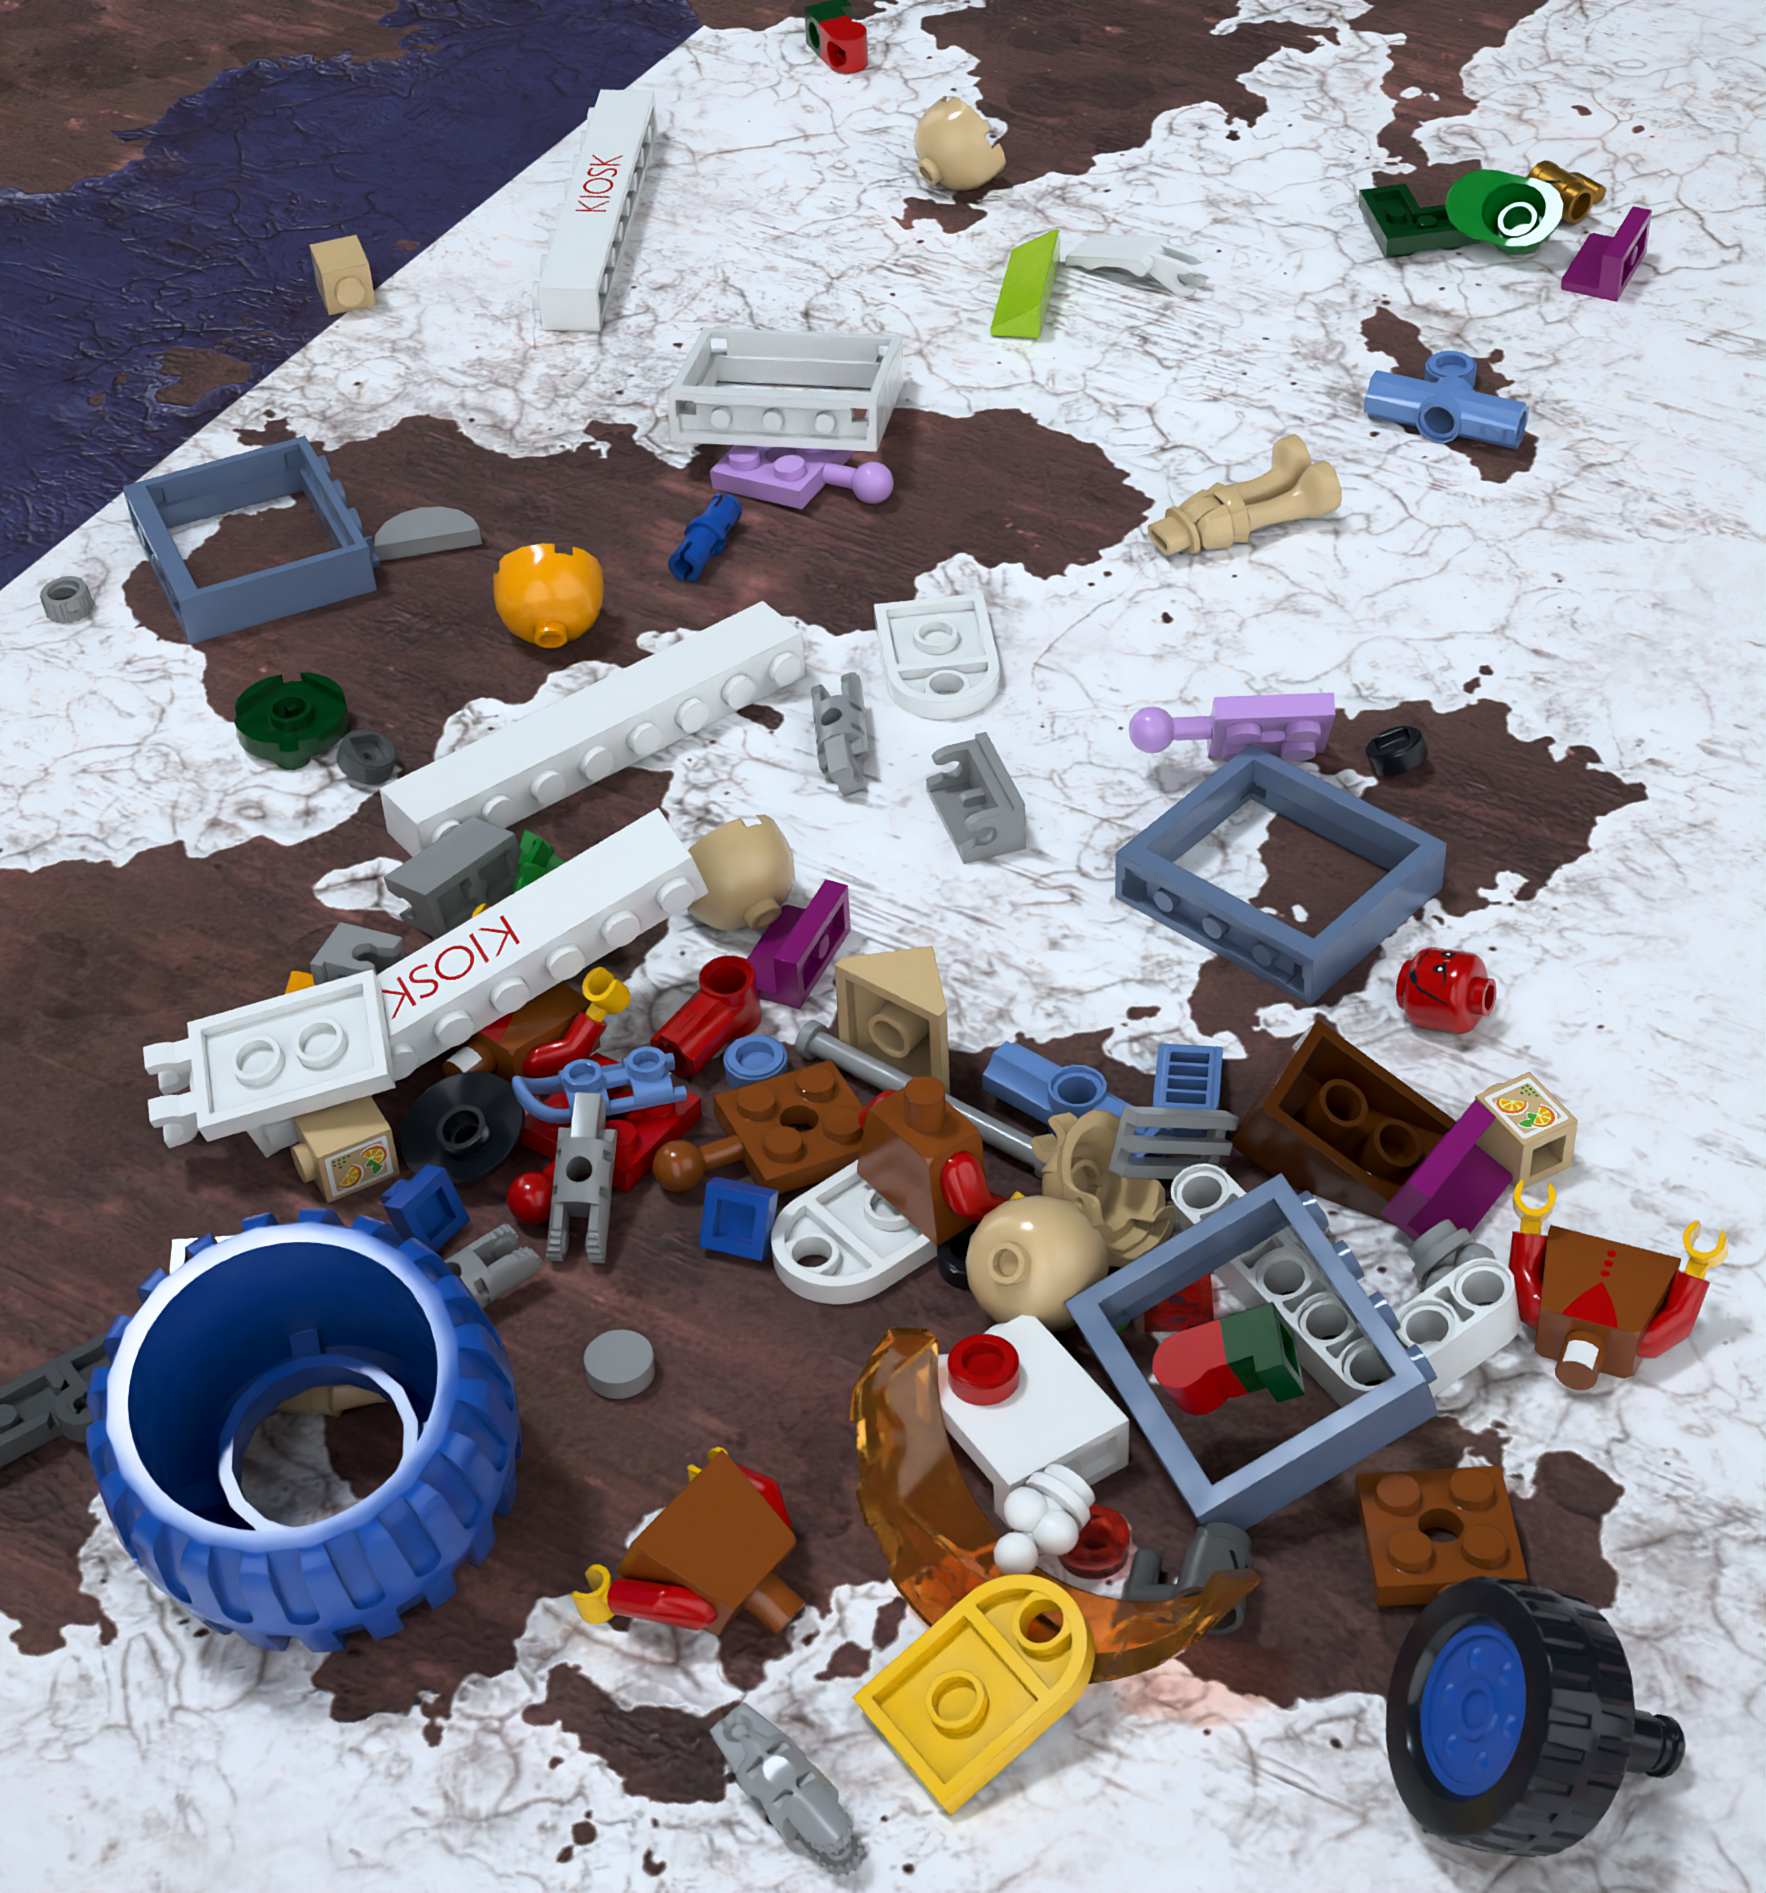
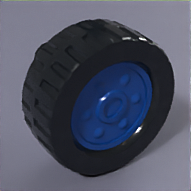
M1478 1576L1453 1584L1436 1596L1417 1617L1401 1646L1392 1672L1386 1706V1744L1390 1769L1396 1788L1406 1808L1416 1821L1429 1833L1451 1844L1484 1852L1524 1857H1546L1559 1853L1578 1843L1595 1828L1611 1806L1620 1788L1625 1771L1636 1774L1646 1773L1648 1776L1663 1779L1671 1776L1680 1767L1685 1756V1735L1674 1718L1660 1714L1653 1716L1650 1712L1635 1709L1634 1689L1628 1660L1617 1634L1606 1618L1594 1606L1589 1605L1582 1598L1547 1586L1494 1576Z

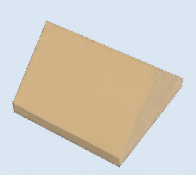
M933 946L842 957L834 964L839 1039L914 1078L918 1076L935 1077L945 1086V1093L950 1095L947 1007Z

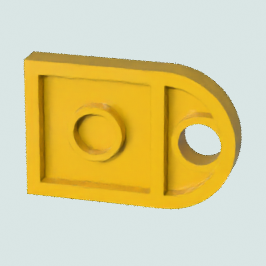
M1027 1574L998 1577L983 1583L967 1594L852 1698L938 1802L952 1815L1063 1716L1080 1698L1090 1680L1094 1666L1095 1644L1093 1633L1088 1620L1073 1598L1054 1582ZM1046 1611H1058L1063 1614V1626L1056 1637L1044 1643H1035L1028 1640V1628L1037 1615Z

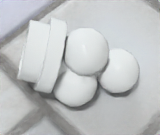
M1056 1463L1049 1464L1043 1472H1033L1023 1487L1009 1493L1003 1503V1516L1009 1527L1013 1529V1532L1001 1537L995 1545L993 1551L996 1567L1006 1576L1029 1574L1034 1570L1039 1560V1554L1045 1553L1059 1556L1071 1551L1079 1539L1080 1531L1091 1518L1089 1508L1095 1501V1495L1090 1486L1074 1471Z

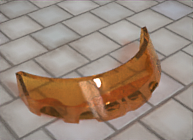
M889 1327L882 1334L852 1389L849 1423L857 1422V1454L861 1483L856 1490V1497L865 1528L874 1529L880 1546L890 1564V1568L887 1571L888 1576L909 1606L931 1627L975 1588L992 1579L1006 1576L996 1567L993 1551L997 1541L1003 1536L985 1516L972 1496L957 1466L949 1444L942 1415L938 1384L939 1337L927 1328ZM1035 1566L1034 1570L1027 1574L1048 1579L1063 1588L1073 1598L1088 1620L1095 1644L1094 1666L1088 1684L1113 1681L1137 1675L1177 1657L1195 1645L1263 1579L1261 1575L1251 1568L1221 1570L1211 1575L1201 1594L1166 1601H1129L1100 1596L1081 1590L1048 1574L1038 1566ZM1046 1611L1037 1615L1028 1628V1640L1035 1643H1044L1056 1637L1063 1626V1614L1058 1611Z

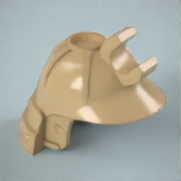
M1097 1109L1089 1111L1080 1116L1079 1119L1070 1112L1051 1116L1048 1119V1123L1055 1131L1057 1138L1051 1133L1034 1137L1030 1141L1036 1157L1046 1164L1041 1172L1042 1196H1050L1073 1202L1083 1210L1079 1212L1087 1217L1092 1228L1099 1229L1105 1240L1109 1267L1123 1268L1168 1241L1172 1235L1177 1216L1174 1205L1165 1204V1189L1156 1179L1122 1178L1108 1170L1119 1128V1117L1107 1110Z

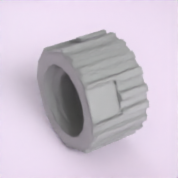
M74 576L61 577L47 583L40 592V599L47 618H50L51 621H56V623L66 624L80 621V619L86 618L91 613V610H93L94 604L89 588L82 581V578Z

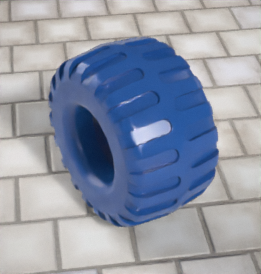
M300 1209L298 1222L279 1224L273 1213L270 1212L254 1215L241 1220L244 1230L241 1234L218 1243L210 1232L187 1245L185 1251L189 1260L169 1276L158 1267L137 1288V1294L142 1305L132 1318L124 1314L117 1315L103 1342V1347L111 1364L109 1367L94 1368L88 1386L86 1404L94 1423L87 1426L85 1432L86 1449L89 1462L99 1485V1492L120 1543L137 1568L159 1590L210 1629L223 1635H230L235 1631L252 1646L282 1652L286 1651L291 1638H298L313 1653L332 1652L346 1649L345 1634L367 1629L375 1641L397 1633L405 1628L399 1615L425 1599L432 1611H434L458 1591L453 1575L466 1561L478 1568L489 1555L497 1541L492 1520L493 1514L507 1516L510 1513L518 1487L515 1461L519 1460L522 1455V1433L514 1374L505 1345L492 1320L461 1278L455 1276L441 1256L424 1242L413 1237L403 1241L391 1224L363 1215H359L351 1227L345 1226L336 1212L330 1209ZM351 1385L379 1394L398 1410L404 1424L403 1457L396 1472L381 1487L356 1505L328 1519L307 1526L292 1528L267 1520L248 1503L242 1489L243 1456L257 1426L283 1401L314 1387Z

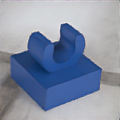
M427 1164L410 1181L403 1179L396 1181L379 1197L395 1230L403 1241L411 1237L417 1238L430 1246L435 1252L470 1220L446 1169L443 1167Z
M714 1177L706 1183L699 1247L763 1261L771 1253V1232L775 1222L779 1190Z

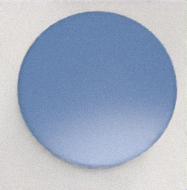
M1438 352L1427 359L1424 380L1436 383L1440 378L1457 376L1465 379L1474 387L1477 364L1473 358L1462 352Z
M749 1035L742 1037L730 1044L724 1053L725 1078L733 1090L788 1073L785 1047L781 1042L769 1036Z

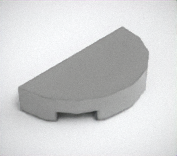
M442 506L420 507L402 512L386 521L375 534L374 549L381 562L477 546L482 544L477 523L464 512Z

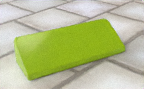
M1055 229L1012 249L991 324L990 335L1040 338L1060 260V230Z

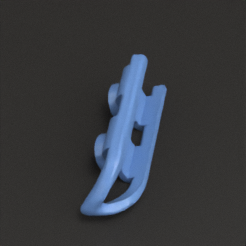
M650 1046L640 1047L631 1051L627 1057L622 1058V1063L601 1067L593 1060L578 1059L568 1063L563 1070L558 1071L556 1076L535 1079L514 1076L512 1078L513 1090L521 1106L532 1116L548 1123H571L576 1092L601 1093L607 1105L606 1116L687 1100L685 1086L673 1088L668 1073L670 1070H675L673 1053L664 1054L660 1049ZM624 1085L631 1086L633 1096L609 1100L606 1089ZM565 1092L569 1108L556 1109L538 1101L532 1094Z

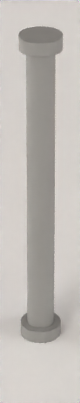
M815 1020L808 1021L797 1035L795 1052L808 1060L816 1057L824 1061L831 1059L836 1067L883 1091L889 1089L898 1091L914 1078L829 1035L828 1028ZM945 1093V1100L977 1127L983 1142L1034 1167L1035 1175L1042 1179V1168L1046 1164L1039 1160L1032 1150L1030 1141L1033 1137Z

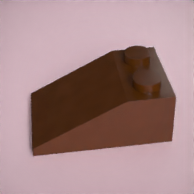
M1317 1019L1284 1054L1229 1141L1233 1143L1232 1147L1273 1177L1282 1173L1290 1186L1302 1191L1308 1190L1313 1195L1393 1224L1381 1212L1456 1121Z

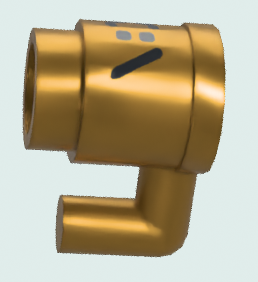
M1548 160L1539 162L1527 175V178L1550 183L1559 192L1563 203L1561 221H1567L1571 224L1581 222L1589 213L1593 203L1601 202L1606 194V187L1579 172H1567Z

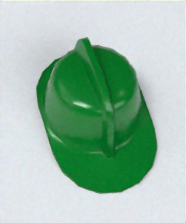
M1481 169L1467 173L1454 182L1447 193L1445 210L1449 222L1460 233L1476 240L1492 243L1500 251L1509 254H1525L1535 250L1543 242L1549 241L1550 235L1555 231L1562 219L1563 203L1559 192L1550 183L1498 170Z

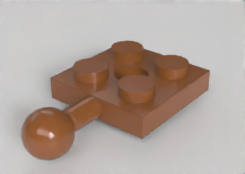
M830 1059L713 1096L714 1116L727 1137L699 1147L685 1140L667 1142L656 1152L652 1167L657 1182L663 1188L680 1193L696 1187L702 1180L705 1171L742 1160L758 1186L779 1190L778 1195L826 1180L859 1159L863 1130L858 1123V1115L863 1106ZM792 1124H806L813 1127V1129L799 1133L796 1129L788 1126Z
M1501 1465L1356 1474L1355 1499L1376 1607L1429 1604L1443 1590L1453 1584L1478 1576H1494L1528 1582ZM1431 1528H1443L1454 1533L1457 1538L1449 1542H1435L1422 1532Z

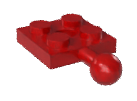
M597 1052L589 1058V1060L597 1062L601 1067L620 1063ZM630 1085L606 1089L609 1100L633 1096ZM686 1091L687 1100L606 1116V1118H620L608 1121L605 1124V1129H615L617 1131L613 1187L627 1193L652 1168L654 1156L660 1147L667 1142L679 1140L702 1117L701 1097ZM565 1092L553 1093L543 1103L556 1109L569 1108ZM532 1115L525 1120L521 1145L553 1159V1161L542 1172L521 1174L509 1186L507 1205L511 1214L520 1222L536 1225L550 1219L559 1127L571 1128V1123H548Z

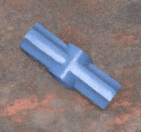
M1376 370L1370 379L1365 396L1364 412L1368 413L1370 417L1417 427L1426 439L1435 443H1447L1453 441L1458 436L1517 450L1523 440L1528 423L1529 407L1526 406L1525 402L1475 392L1470 383L1457 376H1446L1434 383Z
M1005 1041L992 1053L991 1061L982 1076L983 1090L1048 1125V1134L1053 1133L1056 1138L1055 1131L1048 1123V1119L1051 1116L1070 1112L1079 1119L1080 1116L1093 1109L1107 1110L1121 1119L1123 1107L1132 1106L1107 1092V1082L1104 1076L1096 1069L1086 1065L1060 1067L1018 1043L1012 1044ZM1136 1127L1134 1135L1174 1136V1128ZM1131 1152L1132 1157L1165 1158L1167 1155L1166 1153Z

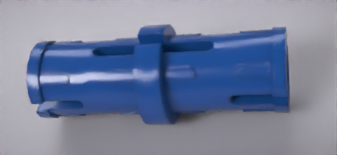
M722 493L714 495L703 514L692 519L684 531V536H686L684 541L668 560V567L676 578L685 581L688 576L689 582H694L699 578L712 556H718L727 544L726 535L742 516V506L735 497L726 494L723 499Z

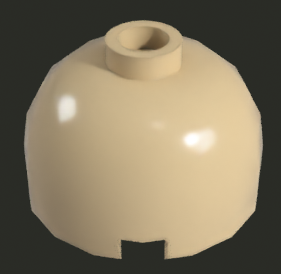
M946 95L942 96L919 120L914 135V148L919 159L916 167L921 176L931 185L939 183L943 187L955 191L977 189L1004 169L1006 160L1000 143H997L992 148L984 136L991 130L987 123L972 107L957 97L953 96L947 102Z
M765 814L756 815L762 824H755L749 827L745 825L741 818L729 821L706 834L688 849L709 891L707 895L693 902L687 908L696 919L717 930L735 931L749 927L752 931H757L769 926L780 916L782 911L780 907L787 900L795 882L794 857L786 837L776 822Z
M1034 1195L1005 1201L987 1213L971 1235L965 1260L968 1286L980 1309L998 1324L1007 1323L1020 1315L1037 1317L1050 1333L1066 1331L1076 1325L1064 1302L1106 1278L1109 1270L1106 1244L1099 1229L1092 1228L1087 1217L1079 1212L1083 1210L1073 1202L1050 1196Z

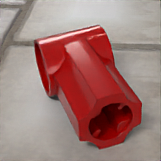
M735 955L721 956L705 964L699 973L700 989L650 1039L651 1047L660 1049L664 1054L673 1053L675 1070L668 1072L684 1080L688 1075H696L729 1039H739L748 1036L757 1029L761 1023L762 1012L756 975L752 964L745 958Z

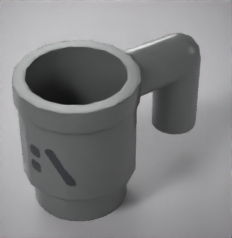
M1209 1522L1201 1525L1196 1529L1193 1540L1189 1542L1184 1551L1177 1584H1158L1163 1564V1558L1159 1553L1151 1549L1136 1551L1124 1593L1125 1606L1131 1612L1137 1614H1174L1176 1619L1187 1628L1202 1634L1223 1635L1232 1633L1239 1629L1244 1622L1247 1610L1246 1601L1254 1569V1561L1251 1556L1253 1548L1251 1538L1245 1531L1229 1523Z

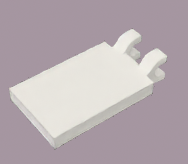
M373 969L188 1022V1039L174 1043H156L143 1047L145 1069L149 1075L158 1073L159 1089L165 1095L148 1100L149 1119L154 1128L163 1127L164 1142L168 1148L191 1141L197 1135L198 1130L208 1142L396 1088L382 988ZM190 1084V1092L181 1095H167L180 1091Z

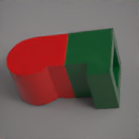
M830 0L804 7L806 44L827 66L829 65L831 69L840 73H855L867 67V29L861 23L852 21V5L848 0Z
M1273 1301L1177 1332L1166 1338L1158 1346L1153 1357L1152 1370L1156 1380L1177 1407L1184 1413L1194 1416L1206 1415L1217 1410L1227 1398L1239 1397L1265 1388L1269 1390L1277 1403L1305 1395L1294 1332Z

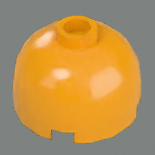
M546 543L521 547L504 555L499 561V572L497 574L494 572L493 596L496 611L508 630L519 638L543 648H557L584 635L596 622L602 606L604 591L603 569L597 558L585 550L572 547L573 556L555 553V544Z

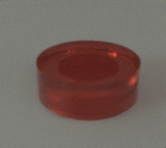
M1091 1505L1089 1508L1091 1518L1080 1531L1075 1547L1068 1553L1059 1555L1058 1559L1061 1565L1071 1574L1083 1579L1099 1580L1116 1574L1127 1563L1130 1554V1530L1125 1519L1115 1510L1102 1505Z

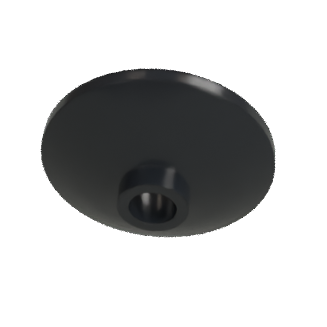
M477 1071L452 1075L428 1088L408 1110L400 1131L399 1142L402 1157L414 1175L429 1164L445 1168L454 1187L476 1183L496 1172L513 1155L524 1132L525 1110L519 1103L510 1083L497 1075Z

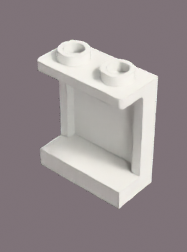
M1020 1315L1007 1323L994 1325L984 1333L996 1335L1007 1340L1014 1346L1019 1356V1384L1015 1392L1006 1400L994 1405L979 1406L959 1399L952 1392L948 1383L947 1359L949 1354L938 1355L928 1361L922 1368L913 1372L915 1415L924 1425L938 1419L993 1483L994 1512L1010 1530L1012 1528L1009 1527L1003 1516V1503L1009 1493L1023 1487L1033 1472H1043L1049 1464L1056 1463L1074 1471L1091 1486L1129 1465V1419L1038 1318L1027 1315Z

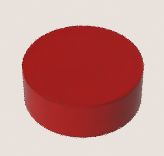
M976 1334L960 1340L949 1352L947 1359L948 1383L952 1392L959 1399L973 1405H994L1009 1398L1017 1389L1020 1378L1019 1356L1014 1346L1007 1340L991 1334Z

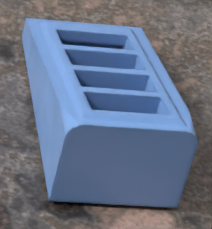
M1159 1043L1152 1107L1219 1110L1223 1047ZM1174 1128V1136L1206 1138L1208 1129Z

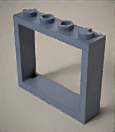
M306 436L123 486L132 529L189 645L377 590L373 568L380 567V559L375 552L373 538L371 536L364 537L362 523L355 507L348 509L347 499L340 481H332L331 471L325 455L317 457ZM303 491L336 549L197 589L168 529Z
M1250 743L1116 852L1115 898L1311 1006L1442 889L1447 843ZM1252 799L1390 872L1315 938H1311L1174 864V862Z
M1282 1173L1064 1302L1082 1337L1199 1526L1209 1522H1225L1245 1531L1439 1414L1428 1384L1438 1378L1429 1361L1416 1344L1404 1349L1394 1334L1395 1331L1401 1328L1400 1323L1386 1299L1379 1291L1367 1296L1357 1282L1365 1276L1348 1245L1343 1240L1334 1245L1330 1243L1322 1231L1329 1226V1223L1312 1194L1306 1190L1297 1196ZM1288 1226L1392 1378L1212 1485L1115 1332V1329Z

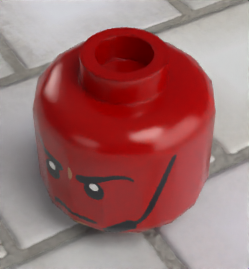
M1437 947L1422 949L1413 960H1407L1401 967L1396 985L1397 1004L1401 1009L1405 1010L1408 1020L1413 1025L1421 1029L1458 1035L1472 1031L1482 1016H1489L1491 1014L1497 994L1496 982L1493 978H1488L1485 964L1479 956L1470 952Z

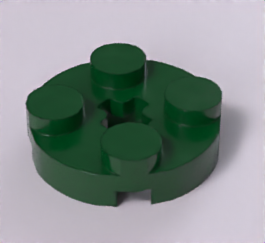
M300 672L302 681L283 683L282 674L265 678L247 688L239 696L235 704L236 718L234 723L239 744L256 757L277 761L278 766L286 770L300 769L310 762L312 756L333 747L351 731V723L343 689L339 684L326 676Z

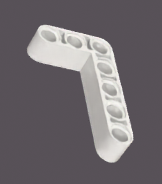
M1204 1163L1183 1169L1174 1178L1171 1185V1198L1180 1231H1185L1247 1193L1218 1166ZM1283 1230L1213 1271L1248 1309L1273 1301L1294 1332L1300 1364L1341 1408L1382 1383L1374 1386H1366L1364 1384L1375 1380L1386 1382L1392 1378L1315 1264ZM1486 1257L1472 1259L1463 1263L1394 1312L1401 1326L1399 1330L1394 1332L1395 1336L1404 1349L1416 1344L1429 1361L1438 1378L1428 1384L1433 1397L1509 1344L1520 1328L1514 1275L1505 1264ZM1296 1291L1288 1295H1281L1285 1292ZM1482 1302H1495L1486 1306L1477 1305ZM1339 1335L1334 1339L1322 1340L1327 1336ZM1427 1341H1439V1343L1434 1345H1420Z

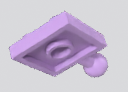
M734 445L710 470L713 489L798 509H803L826 483L853 489L856 497L862 502L878 504L885 501L892 493L894 479L890 470L878 462H867L858 468L844 466L854 454L851 450Z
M1334 692L1214 697L1210 716L1172 718L1162 708L1155 706L1145 707L1133 715L1129 723V737L1134 746L1145 753H1159L1168 748L1173 740H1207L1208 757H1222V760L1226 763L1250 743L1273 755H1280L1281 759L1285 761H1305L1314 758L1316 753H1324L1336 715Z

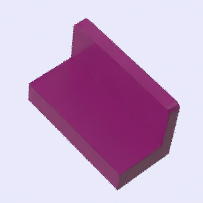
M1633 206L1614 237L1596 233L1589 234L1562 277L1561 289L1617 302L1646 254L1652 210Z
M825 879L806 909L792 905H783L781 907L780 916L768 926L746 959L755 970L759 998L801 1009L851 931L848 885Z
M1475 1100L1443 1135L1383 1209L1381 1214L1413 1241H1416L1429 1229L1447 1219L1458 1230L1466 1228L1471 1233L1513 1179L1508 1170L1475 1144L1496 1116Z

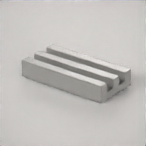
M1124 1106L1108 1170L1122 1178L1174 1179L1183 1169L1192 1165L1206 1163L1218 1166L1226 1172L1227 1168L1218 1163L1220 1155L1230 1156L1233 1143L1226 1140L1225 1135L1227 1130H1237L1239 1117L1225 1110ZM1136 1127L1208 1129L1206 1138L1134 1135ZM1130 1152L1201 1155V1158L1129 1157Z

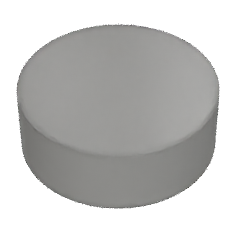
M613 1330L603 1333L592 1340L585 1350L584 1366L587 1382L592 1390L601 1396L611 1399H624L635 1396L644 1391L654 1378L655 1362L652 1346L644 1336L637 1332Z

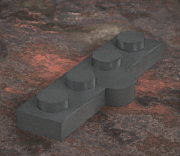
M108 1331L0 1387V1468L62 1434L71 1441L78 1443L86 1442L85 1432L87 1426L94 1423L86 1404L91 1375L94 1368L109 1367L111 1364L103 1347Z

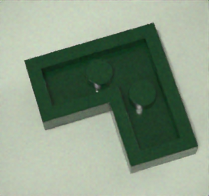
M1406 184L1359 190L1358 207L1386 256L1405 257L1420 251L1435 249L1455 250L1461 246L1480 243V240L1460 233L1449 222L1445 210L1446 204L1420 208Z

